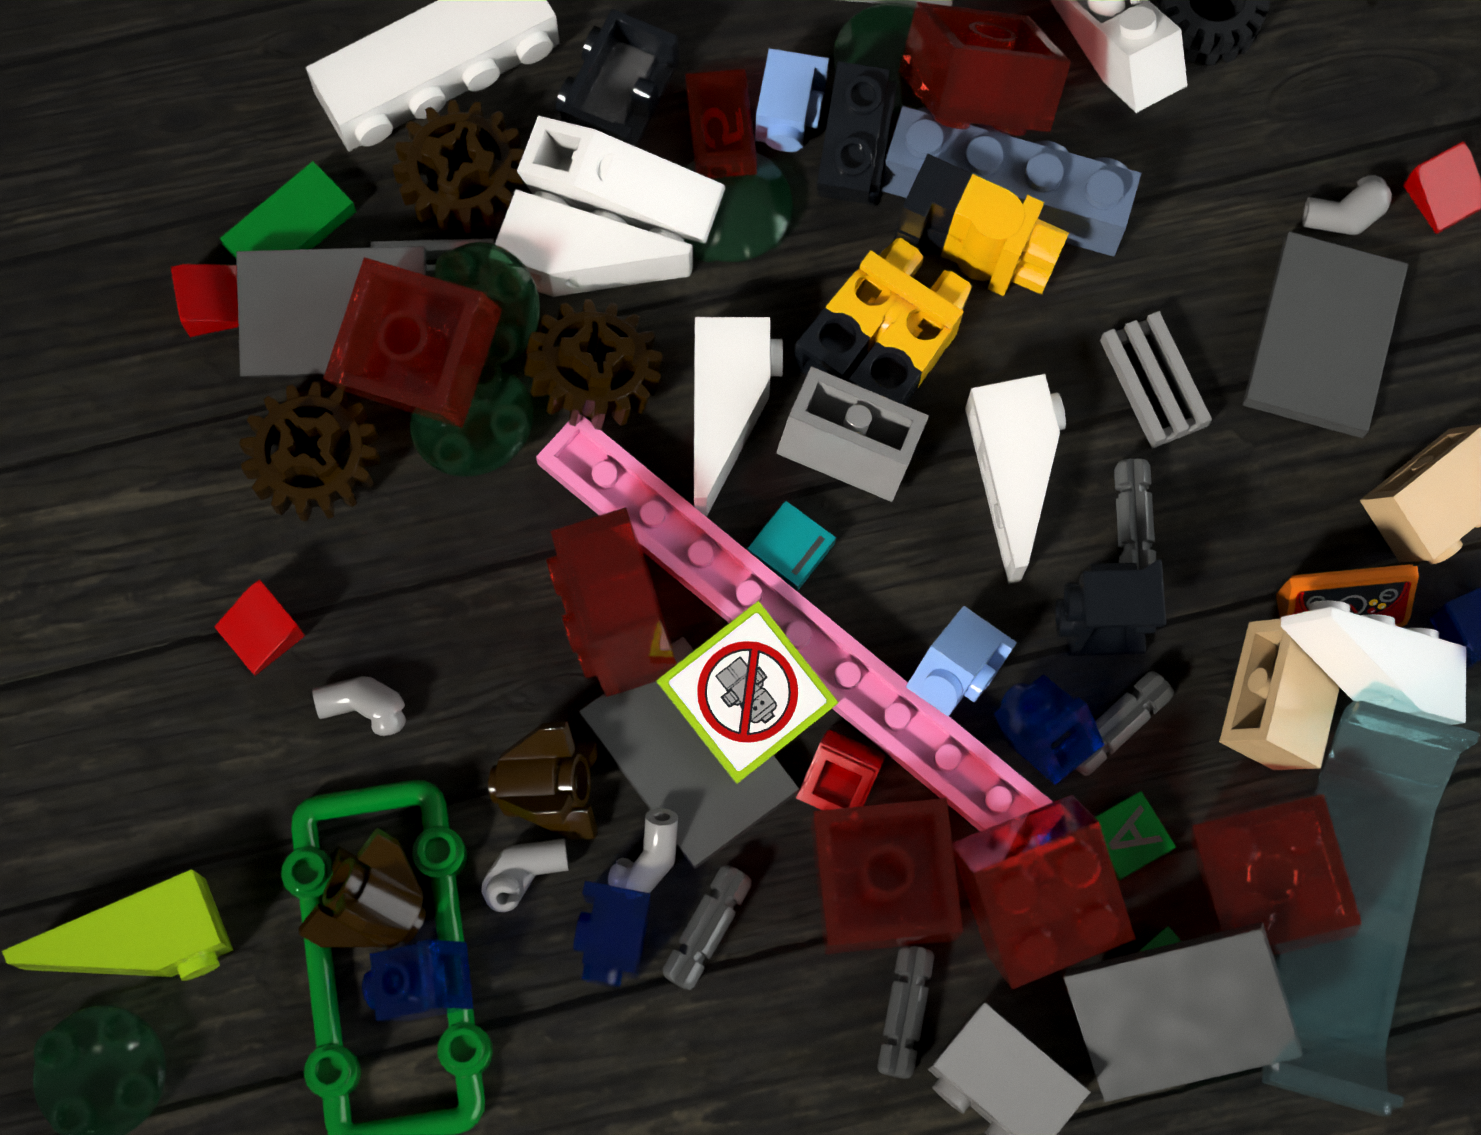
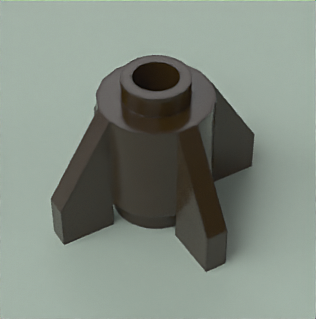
M568 722L542 723L505 750L498 759L497 765L492 766L488 778L491 800L499 805L502 813L507 817H521L568 839H595L598 829L591 804H587L591 789L589 768L593 767L601 751L599 740L573 741Z
M376 828L358 851V857L337 846L330 855L332 871L334 873L330 877L322 896L323 905L332 909V911L317 904L298 928L299 935L320 947H384L391 949L400 942H410L420 930L425 919L426 910L422 907V890L400 842Z

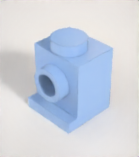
M769 48L756 112L755 141L766 142L771 148L784 152H795L801 148L803 149L806 127L818 128L823 96H825L829 58Z
M963 606L930 646L906 688L949 717L964 696L972 702H976L984 689L986 690L1017 642Z

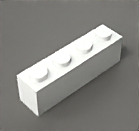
M437 0L307 66L306 70L315 95L349 152L361 145L372 146L380 143L391 134L394 128L414 118H427L425 109L430 106L439 112L447 101L468 90L480 91L489 87L503 72L521 63L532 64L543 59L554 46L560 44L556 15L547 0Z

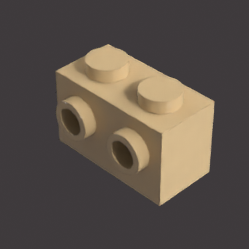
M1481 424L1448 429L1360 500L1399 562L1428 561L1429 564L1442 562L1462 548L1463 543L1460 539L1474 527H1481Z
M1281 619L1249 622L1219 742L1272 770L1321 769L1340 687L1281 627Z

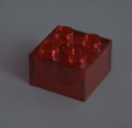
M917 2L899 71L938 123L955 129H967L971 123L991 125L1000 132L1020 136L1025 135L1027 129L1051 131L1071 62L1029 16Z
M364 257L323 379L349 394L463 428L502 308L481 291Z
M625 507L550 531L557 555L546 558L555 591L558 596L561 595L566 614L562 615L568 640L573 652L578 655L585 678L597 676L606 697L656 682V680L678 663L648 564L627 508Z
M1324 794L1192 825L1191 843L1216 933L1263 922L1273 955L1354 937L1358 933L1362 921Z
M1073 795L951 843L988 958L1012 989L1135 939L1099 821Z
M947 798L813 811L811 833L825 954L956 941L963 933Z

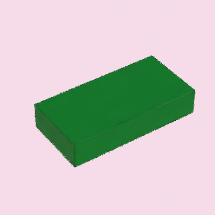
M312 161L224 234L220 240L224 248L235 259L236 251L313 249L356 213L353 201Z

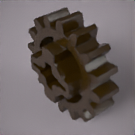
M449 100L448 114L439 116L437 111L431 106L426 108L428 123L422 127L418 123L409 121L406 128L412 142L401 141L396 142L395 145L398 160L402 162L393 165V172L396 182L403 184L399 191L404 204L416 203L414 208L418 220L422 223L431 218L433 214H436L439 229L443 232H447L453 220L461 221L466 234L472 233L473 219L482 217L484 222L490 227L496 225L493 210L499 206L503 210L508 211L513 198L510 191H525L526 188L525 182L517 172L525 151L518 149L521 146L518 130L516 128L505 130L504 115L500 111L485 119L482 104L477 101L473 103L468 113H460L456 100ZM484 140L496 149L501 161L495 159L494 152L483 150L482 144ZM468 155H469L470 163L466 162V161H467V158H468ZM421 173H425L429 181L437 182L439 188L437 194L425 185L421 178Z
M585 299L582 312L577 313L569 304L563 303L560 305L557 319L544 314L541 317L538 332H531L524 368L526 376L534 377L531 394L533 397L550 396L546 411L551 415L559 412L562 408L570 411L569 425L576 426L582 416L591 417L595 430H602L605 416L611 415L622 426L627 423L630 409L642 414L646 410L650 395L655 396L661 377L658 371L663 358L661 352L652 350L656 336L653 331L638 334L636 329L640 317L636 314L628 316L625 320L616 317L618 310L615 303L611 302L605 312H598L592 299Z
M313 382L308 396L300 397L293 384L286 386L287 401L279 404L275 399L267 396L263 400L269 414L265 418L255 415H249L247 418V422L256 433V436L240 439L239 445L244 454L253 457L243 462L241 468L247 479H257L252 489L260 500L267 499L273 495L271 505L276 513L283 515L293 504L301 521H308L312 513V507H320L325 516L330 519L334 517L335 509L333 502L341 499L351 507L357 504L352 492L355 485L365 488L372 487L373 480L364 467L380 464L381 458L377 449L367 446L379 439L373 424H363L368 416L361 403L347 408L348 398L344 390L338 388L327 399L320 383ZM305 416H320V417H319V418H306ZM279 433V449L270 455L273 441ZM296 438H300L306 446L310 445L316 451L320 450L319 454L325 465L322 466L315 458L311 459L307 454L301 453V448ZM351 440L350 457L342 470L340 468L341 454L349 448L348 441ZM302 484L321 485L315 488H299Z

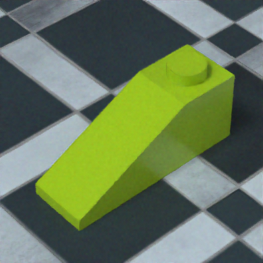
M191 869L7 948L2 953L7 964L23 970L173 977L179 974L181 980L186 981L205 975L218 968L220 964L217 957L233 951L206 878Z

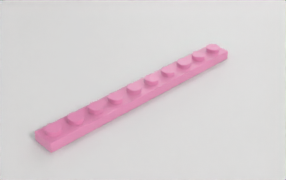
M582 416L576 426L569 425L568 421L536 456L537 463L541 468L728 623L759 601L839 702L832 709L1026 870L1070 818V815L952 718L947 717L906 688L907 681L604 432L595 430L593 424L587 418Z

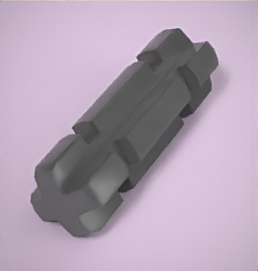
M1124 459L1118 461L1114 469L1115 490L1121 491L1118 494V498H1116L1118 547L1124 549L1122 555L1119 556V563H1137V570H1143L1156 561V551L1150 549L1152 543L1155 542L1152 493L1147 492L1149 485H1151V467L1145 459Z
M1155 671L1148 672L1131 689L1132 694L1126 692L1090 726L1088 735L1082 733L1068 746L1064 755L1078 772L1084 776L1092 774L1107 759V752L1113 754L1151 718L1150 712L1156 714L1170 701L1174 695V690L1160 674Z
M729 865L720 867L710 885V888L713 890L711 895H704L679 939V943L682 946L679 951L673 949L663 967L665 978L683 989L691 990L695 987L705 969L702 962L705 958L710 960L735 916V911L733 910L735 904L741 905L751 888V878L735 867Z
M906 945L902 946L898 951L895 973L899 974L898 981H894L892 984L883 1033L888 1039L887 1044L881 1045L877 1066L879 1072L887 1076L906 1079L910 1078L915 1070L918 1051L913 1050L914 1042L920 1041L929 988L925 987L924 984L925 980L931 978L934 963L933 952L926 948Z

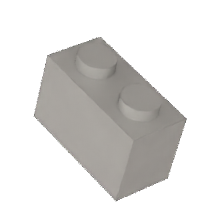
M811 366L789 414L776 454L893 502L929 415Z
M983 1003L928 1068L938 1078L932 1088L946 1102L963 1114L971 1106L991 1123L985 1130L986 1135H1057L1090 1094V1091L986 1003Z

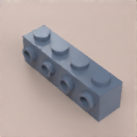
M902 106L885 161L881 191L907 198L927 154H930L1011 191L1019 198L1022 204L1027 195L1045 202L1038 219L1069 232L1065 243L1114 257L1128 223L1141 173L1129 170L1122 162L1112 158L1099 157L1090 159L1069 153L1066 148L1051 141H1037L1033 143L1011 137L1005 130L994 125L980 124L972 126L951 120L945 113L933 108H919L915 110Z

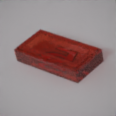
M745 69L685 74L695 172L708 178L757 174V156Z

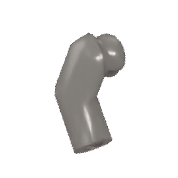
M360 676L312 688L319 719L357 711L371 720L372 731L380 736L395 734L402 730L405 725L406 718L402 713L405 703L400 694L371 677Z
M656 808L646 813L643 851L635 862L627 858H620L616 861V864L611 866L608 884L613 892L625 893L628 900L645 898L674 866L678 829V815L674 811Z
M565 838L506 847L500 853L482 883V894L487 905L497 912L511 911L519 904L536 875L569 871Z

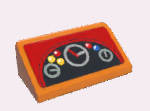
M1408 564L1292 575L1276 593L1279 617L1281 619L1283 616L1309 611V604L1313 602L1339 601L1349 604L1351 613L1391 616L1395 618V626L1403 627L1407 625L1411 617L1419 578L1418 567Z

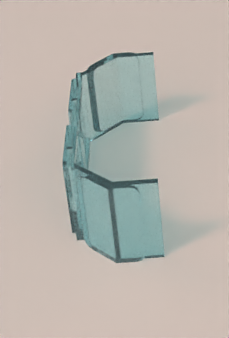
M1361 700L1351 702L1345 708L1333 737L1329 755L1323 769L1320 771L1317 788L1314 792L1296 873L1295 888L1276 963L1303 1047V1054L1300 1058L1263 1066V1083L1382 1117L1391 1116L1392 1109L1403 1107L1404 1097L1388 1092L1386 1045L1435 811L1460 753L1478 742L1479 732Z

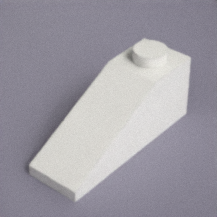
M695 317L694 507L705 516L708 515L769 399L770 376H782L783 341L782 339H770V317Z
M1045 374L971 388L965 408L1008 584L1021 582L1028 567L1060 430L1066 427L1062 399L1058 392L1050 394Z

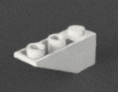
M1051 0L1103 82L1136 113L1187 86L1181 28L1149 0Z
M542 116L537 117L517 170L533 195L536 191L549 192L564 199L570 207L592 213L595 209L610 211L622 217L629 225L649 230L652 228L666 229L678 234L682 238L704 244L707 241L725 191V186L722 183L600 131Z
M515 190L490 255L496 279L553 297L690 277L693 269L692 245L685 243L684 239L678 234L662 228H652L650 231L627 225L622 217L602 209H595L592 213L573 208L561 197L545 191H536L532 195Z
M1339 601L1313 602L1309 604V611L1281 617V627L1370 719L1412 730L1466 723V646L1439 639V632L1434 629H1405L1395 626V618L1391 616L1351 613L1350 605Z

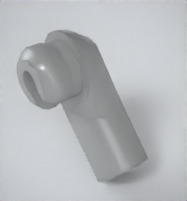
M1368 175L1361 178L1357 182L1358 187L1340 202L1308 197L1304 207L1302 226L1349 235L1360 234L1387 212L1392 200L1391 190L1387 186L1386 181L1381 177Z

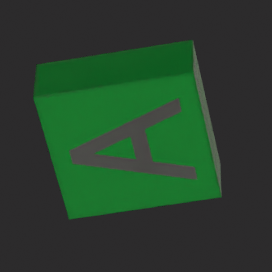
M1142 791L1086 822L1083 826L1116 882L1176 848Z

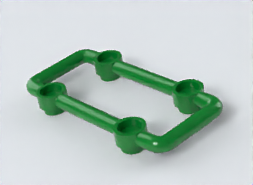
M409 780L315 795L300 803L292 816L291 832L294 851L286 858L282 866L281 877L285 888L294 897L299 899L303 923L317 904L327 908L322 903V896L330 877L334 873L331 866V857L320 850L317 822L402 807L420 806L423 832L417 837L413 845L412 857L418 870L426 878L430 879L449 1028L442 1034L438 1042L437 1055L440 1064L447 1072L455 1076L458 1106L453 1108L361 1123L352 1122L349 1095L359 1084L361 1066L356 1055L343 1047L332 948L320 947L304 938L316 1050L309 1055L305 1063L304 1078L310 1090L322 1097L324 1120L328 1135H457L471 1130L480 1121L484 1112L485 1094L482 1073L487 1069L492 1060L493 1045L488 1034L475 1025L456 881V876L460 874L466 864L467 849L461 837L449 828L447 805L443 793L436 785L426 780Z

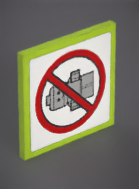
M759 601L656 680L657 684L736 784L839 703Z

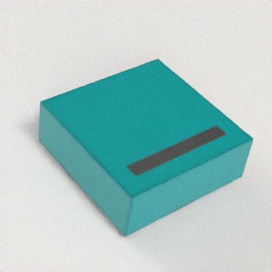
M785 501L747 548V551L793 589L798 591L834 546L836 537Z

